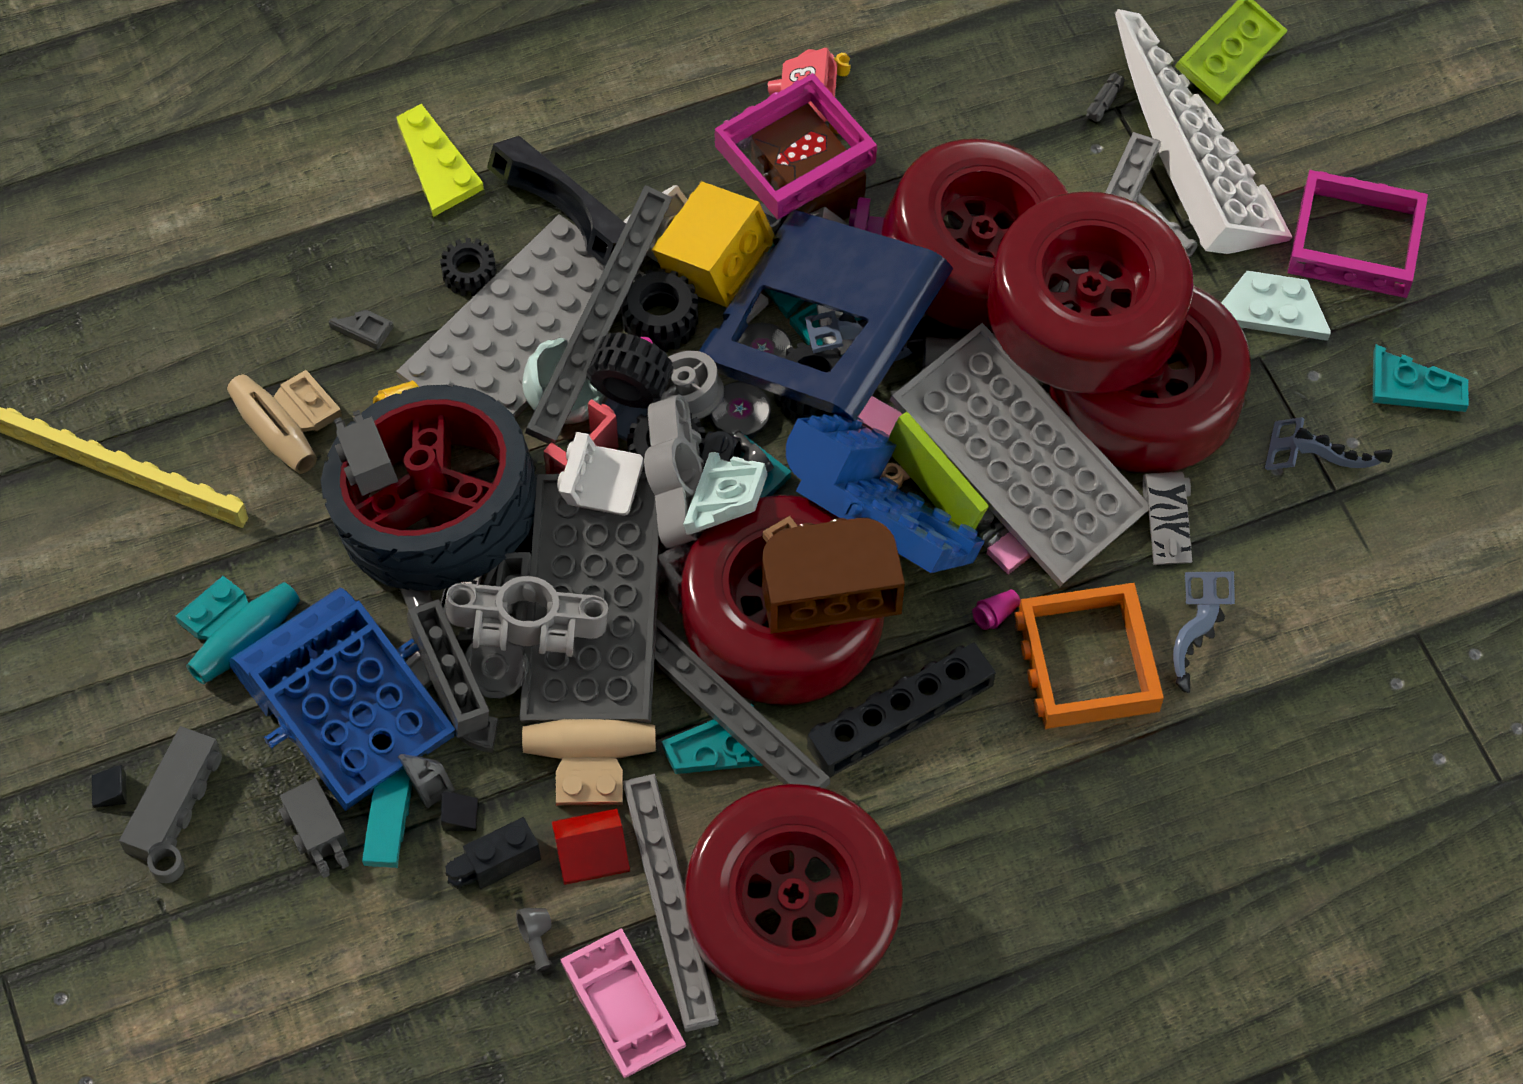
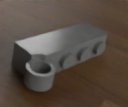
M439 599L409 609L407 623L412 638L419 647L418 652L445 713L456 729V737L459 738L488 727L489 709Z
M182 726L179 727L119 840L125 854L146 861L152 876L161 883L174 882L184 872L185 864L179 850L176 848V838L181 829H185L188 826L196 800H200L204 796L207 788L206 781L210 773L218 769L222 759V753L215 738ZM174 857L176 859L171 869L166 871L156 869L157 863L162 858Z

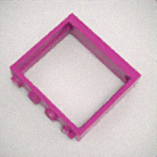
M814 73L800 81L797 79L786 89L771 94L763 102L748 107L740 115L731 120H725L724 124L715 128L716 149L777 220L876 163L877 144ZM811 101L851 148L775 191L737 147L736 143Z
M1309 170L1287 273L1407 298L1414 278L1428 194L1410 189L1391 187L1382 183L1376 184L1362 181L1353 177L1347 178L1323 171ZM1314 194L1413 214L1404 269L1304 249Z

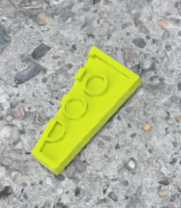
M422 104L396 117L433 217L484 190L481 179Z

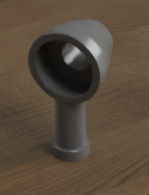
M739 428L730 431V436L741 438V451L744 453L742 458L745 461L765 463L767 473L774 468L766 454L756 444H752Z
M528 907L517 910V925L523 940L529 944L536 963V971L550 968L552 962L548 959L541 940V936L552 928L551 918L547 909Z

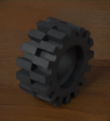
M465 238L466 243L463 244L458 239L455 241V247L450 243L447 246V251L442 253L440 265L443 281H445L446 287L448 289L451 287L452 292L455 294L460 290L461 296H467V291H471V295L475 296L477 294L476 290H481L496 275L494 253L492 249L489 250L488 244L484 243L481 245V240L479 239L471 243V238ZM472 261L480 264V268L471 273H463L457 270V267L464 262Z

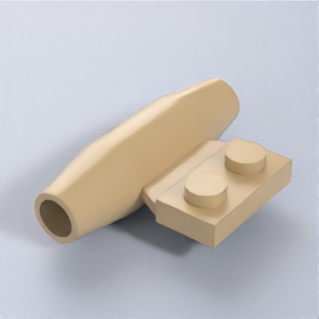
M307 370L282 383L274 397L244 374L233 378L227 387L244 421L275 456L299 474L309 471L317 461V457L303 432L318 431L332 423L334 419L342 417L341 409Z
M562 719L523 726V753L562 759L556 770V806L623 805V770L616 758L656 752L655 725L622 720Z

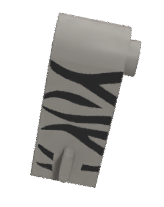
M1183 472L1143 475V498L1148 502L1153 565L1192 563L1187 496L1191 495V483L1189 477H1184Z

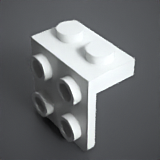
M576 432L574 441L570 442L567 448L566 458L568 461L565 471H562L558 477L557 488L566 503L571 506L622 516L627 515L630 512L643 469V457L636 453L596 446L589 434Z

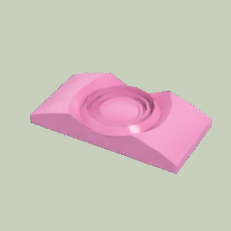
M622 928L560 959L581 1004L590 1016L608 1054L624 1079L686 1047L685 1041Z

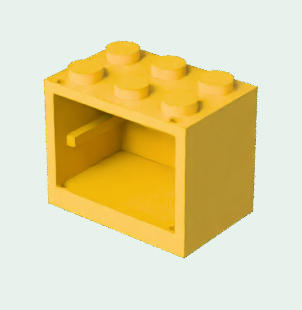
M701 181L695 191L690 194L679 213L674 216L671 224L662 236L657 239L652 251L661 269H665L667 273H670L671 270L678 272V277L684 275L688 278V284L694 285L697 296L728 307L762 254L768 252L773 245L772 239L775 235L760 202Z

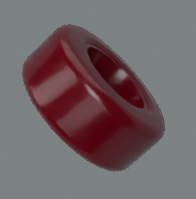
M987 139L950 141L926 151L906 170L887 209L881 235L932 250L945 258L953 267L952 272L925 312L927 316L942 324L964 331H972L983 323L993 333L988 313V290L999 243L1011 224L1027 209L1048 198L1067 194L1068 191L1060 179L1045 164L1017 147ZM950 214L955 216L962 223L961 229L946 228L943 222L944 217ZM986 254V255L991 256V258L985 257V256H981V255ZM1051 277L1048 289L1051 292H1058L1064 280L1058 277Z
M1087 191L1072 192L1048 198L1022 213L1008 228L998 246L988 290V313L992 330L998 343L1009 358L1023 371L1045 384L1070 392L1087 394L1109 393L1132 387L1159 370L1169 359L1178 344L1193 298L1194 285L1191 262L1181 240L1169 225L1155 213L1134 201L1113 194ZM1072 269H1088V272L1076 274ZM1100 273L1106 274L1114 280L1108 281ZM1058 277L1069 284L1068 290L1066 292H1051L1048 289L1050 278ZM1115 292L1129 293L1131 296L1130 306L1123 308L1111 301V294ZM1066 304H1072V305H1074L1080 312L1078 313V312H1076V311H1073V310L1067 308V307L1064 306V305H1066ZM1104 311L1108 316H1091V313Z
M1194 286L1190 310L1180 339L1169 357L1175 361L1180 360L1187 368L1173 370L1165 362L1152 376L1132 386L1128 391L1123 389L1109 393L1087 394L1070 392L1049 385L1050 396L1071 418L1078 429L1094 443L1116 468L1137 473H1166L1181 470L1213 454L1233 431L1240 416L1250 380L1251 361L1248 342L1242 328L1232 313L1215 297ZM1115 292L1111 294V301L1123 308H1127L1130 306L1131 296L1127 292ZM1075 306L1071 308L1073 311L1080 312ZM1104 311L1091 313V316H1108ZM1170 382L1187 386L1185 392L1176 396H1172L1165 388ZM1142 393L1154 394L1156 398H1147L1140 395Z
M790 495L760 497L754 512L703 530L697 537V540H695L687 556L681 582L683 626L691 650L742 697L756 702L776 705L811 702L833 694L846 686L870 661L878 646L884 624V617L774 634L770 633V628L764 627L768 622L762 587L749 582L752 578L763 573V550L767 543L763 538V531L789 516L797 526L803 523H827L839 518L806 497ZM746 598L758 599L761 601L763 609L752 616H746L743 612L741 601Z
M785 784L762 788L737 799L724 808L710 822L698 839L688 864L685 880V910L688 928L692 940L706 965L722 982L739 994L751 1000L777 1007L798 1008L822 1004L836 999L858 986L872 973L888 950L899 924L903 904V885L899 863L890 841L878 823L866 811L848 798L821 787L803 784ZM781 852H792L794 855V869L785 874L777 873L770 863V857ZM812 858H818L831 872L827 878L817 883L812 882L805 875L806 867ZM753 875H759L771 883V890L767 897L750 898L748 896V885ZM791 888L797 889V895L802 897V899H796L795 904L789 903L788 896L783 895V893H790ZM833 893L838 896V906L833 917H827L815 909L818 895ZM768 909L774 910L781 917V922L776 932L771 935L761 929L755 922L756 916ZM800 918H808L816 929V935L806 940L795 941L792 937L793 921Z

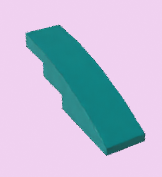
M404 768L374 788L362 859L364 866L398 868L400 845L404 838L406 816L409 815L412 782Z

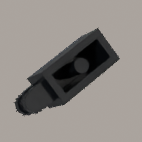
M522 817L464 845V854L454 858L453 861L450 860L449 863L447 862L445 874L448 876V884L453 888H462L463 885L466 886L476 881L480 889L540 861L539 844L525 818Z

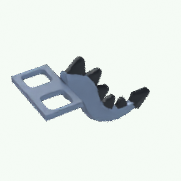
M835 310L805 317L813 353L843 347L842 340L854 341L868 323L867 320L863 319L856 321L854 316L845 313L837 318ZM832 319L830 325L817 328L812 327V322L815 320ZM836 337V342L822 346L816 344V340L819 338ZM925 337L909 339L907 346L902 348L895 361L905 358L910 354H919L924 347Z
M1300 417L1275 421L1265 469L1274 470L1295 467L1298 449L1302 454L1315 453L1329 462L1349 468H1367L1381 462L1389 463L1393 451L1391 449L1374 451V456L1363 453L1362 457H1359L1354 450L1344 452L1345 446L1342 444H1331L1328 435L1315 436L1306 428H1303L1304 418ZM1296 424L1295 433L1292 436L1279 438L1282 426ZM1291 449L1287 462L1273 464L1275 454L1278 451Z
M1185 572L1186 604H1199L1197 605L1196 617L1186 623L1179 631L1173 650L1174 668L1177 675L1176 684L1185 693H1190L1191 690L1190 674L1185 672V668L1189 666L1190 661L1185 656L1186 654H1194L1193 644L1196 647L1202 646L1203 635L1209 639L1215 637L1214 623L1225 620L1220 604H1235L1234 572ZM1219 577H1225L1229 581V596L1227 599L1217 597L1216 580ZM1192 578H1201L1203 580V597L1201 599H1195L1191 595Z

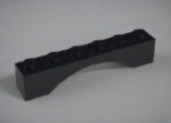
M516 136L494 143L487 168L505 184L536 194L562 210L580 230L585 241L586 251L602 265L606 266L626 223L522 137Z

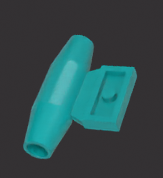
M224 576L218 579L175 616L178 624L198 640H207L186 665L190 674L199 683L204 685L229 670L230 658L275 630L284 622L300 602L296 591L287 583L282 582L248 603L243 590Z

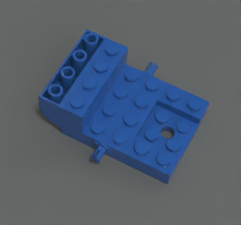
M824 414L821 417L812 415L809 418L797 419L786 443L788 465L792 472L801 479L796 492L839 518H846L847 520L869 518L882 523L893 534L898 554L930 573L974 563L985 542L977 537L978 532L965 524L957 525L950 520L951 515L938 508L932 510L924 505L925 500L911 492L904 493L897 489L899 485L895 481L887 477H881L897 446L888 440L890 437L888 434L876 428L870 430L862 425L864 421L859 417L856 421H852L837 414L833 416Z
M341 587L229 660L230 668L267 717L274 714L278 719L280 727L264 736L268 746L272 749L286 738L294 742L345 811L373 793L375 787L404 768L398 758L400 754L421 757L425 753L428 755L453 738L456 731L404 661V659L419 651L415 641L410 639L395 649L359 600L356 602ZM383 734L390 738L391 745L385 750H379L372 744V739L376 735Z

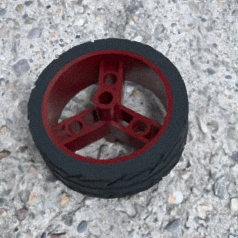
M447 384L424 385L404 390L401 394L395 393L372 404L361 412L363 420L372 416L392 466L404 459L408 472L398 482L389 485L369 497L370 493L362 496L357 484L350 485L344 468L348 467L349 463L348 461L341 463L335 445L340 443L338 436L327 455L329 457L328 461L324 462L321 487L323 499L327 501L325 507L351 561L369 577L390 587L405 590L412 589L414 591H430L450 588L461 582H470L490 572L503 560H506L505 558L507 557L505 555L513 553L527 537L534 522L537 474H534L536 468L523 432L513 414L493 397L473 388L457 385L451 387ZM351 421L347 426L354 424L355 421ZM451 445L478 448L498 459L500 463L493 484L452 471ZM425 516L429 523L435 526L422 530H404Z

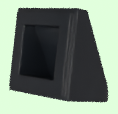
M122 765L114 766L92 775L93 808L127 804L126 773Z
M442 792L441 825L443 831H476L478 798L452 792Z

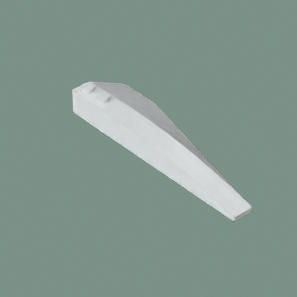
M1118 9L1115 13L1143 114L1152 138L1161 141V147L1158 151L1187 212L1189 221L1200 239L1202 247L1205 251L1230 254L1290 241L1292 235L1270 192L1264 184L1259 187L1256 185L1252 178L1256 174L1249 164H1242L1236 155L1239 149L1234 142L1221 135L1224 131L1223 127L1199 94L1192 95L1187 88L1190 84L1189 80L1183 74L1178 75L1171 66L1174 63L1173 58L1169 53H1166L1157 46L1160 40L1139 13Z

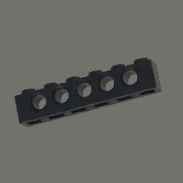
M975 642L966 647L963 645L958 646L948 654V657L941 661L929 662L914 676H904L896 681L893 687L883 693L881 691L875 692L866 699L865 703L858 707H848L831 722H822L814 726L807 737V749L821 770L831 778L993 687L996 672ZM958 674L962 678L959 680H953L949 678L948 675ZM930 689L934 694L924 695L920 691ZM896 704H902L906 706L907 709L903 711L895 710L892 706ZM876 720L880 724L877 726H869L865 724V721ZM840 735H847L851 738V740L848 742H841L837 739V737Z

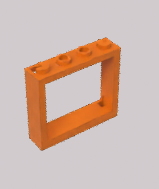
M1135 583L1020 600L1019 611L1014 613L1016 629L1023 633L1024 640L1021 641V652L1024 660L1029 659L1031 669L1027 671L1030 689L1035 688L1037 699H1034L1035 713H1038V717H1042L1045 729L1160 712L1164 696ZM1120 605L1141 692L1055 705L1035 617Z

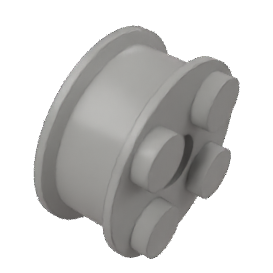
M683 351L669 356L668 358L671 359L674 369L661 400L679 394L687 401L689 410L692 413V419L696 417L702 419L711 414L719 406L724 396V385L718 376L714 360L709 355L699 351Z

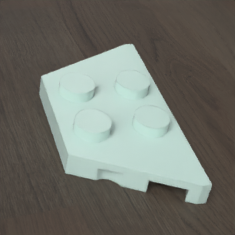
M1246 271L1221 302L1232 313L1241 328L1328 341L1331 330L1306 279Z
M710 452L683 523L686 534H693L754 512L768 474L765 463L745 461L743 458L734 456L730 459L731 462L721 460L719 453Z

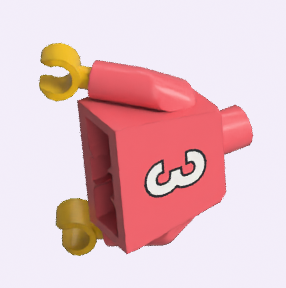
M828 48L819 50L808 49L798 57L786 60L783 63L782 79L768 82L769 95L780 92L791 86L797 79L800 81L814 73L835 97L837 75L847 76L851 68L849 65L850 58L846 53H839L834 57ZM811 101L808 102L824 123L828 121ZM829 123L830 130L835 134H839Z

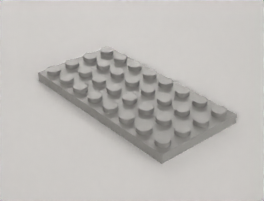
M558 215L396 371L397 377L404 383L413 380L419 387L447 384L451 387L457 385L476 389L493 397L496 401L498 400L516 419L530 405L524 396L522 387L524 369L529 357L541 343L547 340L565 338L569 342L605 266L586 251L585 241L578 227L561 215ZM638 270V272H637V275H638L639 273H640L642 276L646 275V274H644L643 272H641L640 270ZM622 307L620 308L616 318L622 313Z
M983 323L978 325L890 398V401L902 414L908 412L985 500L989 506L988 509L1059 587L1149 511L1148 502L1094 443L1078 429L1071 418L1037 381L1009 358L996 337Z

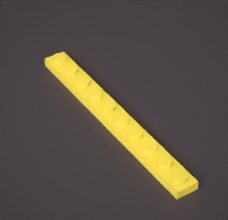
M0 407V433L240 528H243L248 520L244 503L234 495H222L206 484H194L178 473H166L150 462H138L122 451L113 452L105 449L94 440L85 441L80 439L69 430L62 429L60 431L50 427L41 419L35 418L32 420L24 417L13 408L4 409Z

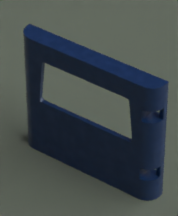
M794 210L790 212L772 239L774 246L770 252L762 254L723 313L724 322L720 328H714L699 352L709 355L714 360L718 374L856 421L952 272L953 267L945 258L932 250ZM766 288L868 321L836 365L827 373L738 343L748 327L746 319L761 291Z

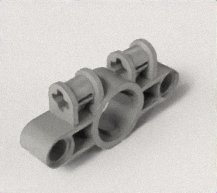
M679 394L649 405L648 420L651 446L646 450L644 457L646 477L655 495L659 537L667 548L695 541L701 534V531L687 535L683 525L702 475L704 463L699 454L701 435L691 428L689 406L685 398Z
M521 576L507 581L502 587L466 583L451 586L446 594V616L453 625L474 628L473 648L483 645L500 647L502 651H506L507 641L521 646L540 644L539 654H545L548 651L566 653L567 657H572L574 637L592 639L598 638L605 633L608 604L599 596L556 592L553 586L543 579L533 576ZM529 601L537 602L547 609V614L544 618L537 621H520L511 617L507 611L508 607L513 603Z

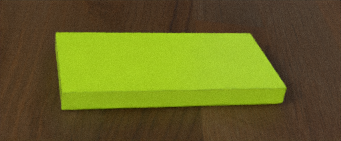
M1237 0L1174 67L1218 105L1288 30L1254 0Z
M905 412L898 417L889 435L888 440L897 445L892 456L936 508L951 515L950 520L959 526L965 524L976 529L989 507L988 504L908 412Z

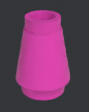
M1010 589L1007 592L980 600L972 610L973 618L980 628L984 630L989 628L995 629L1020 606V597L1014 590Z

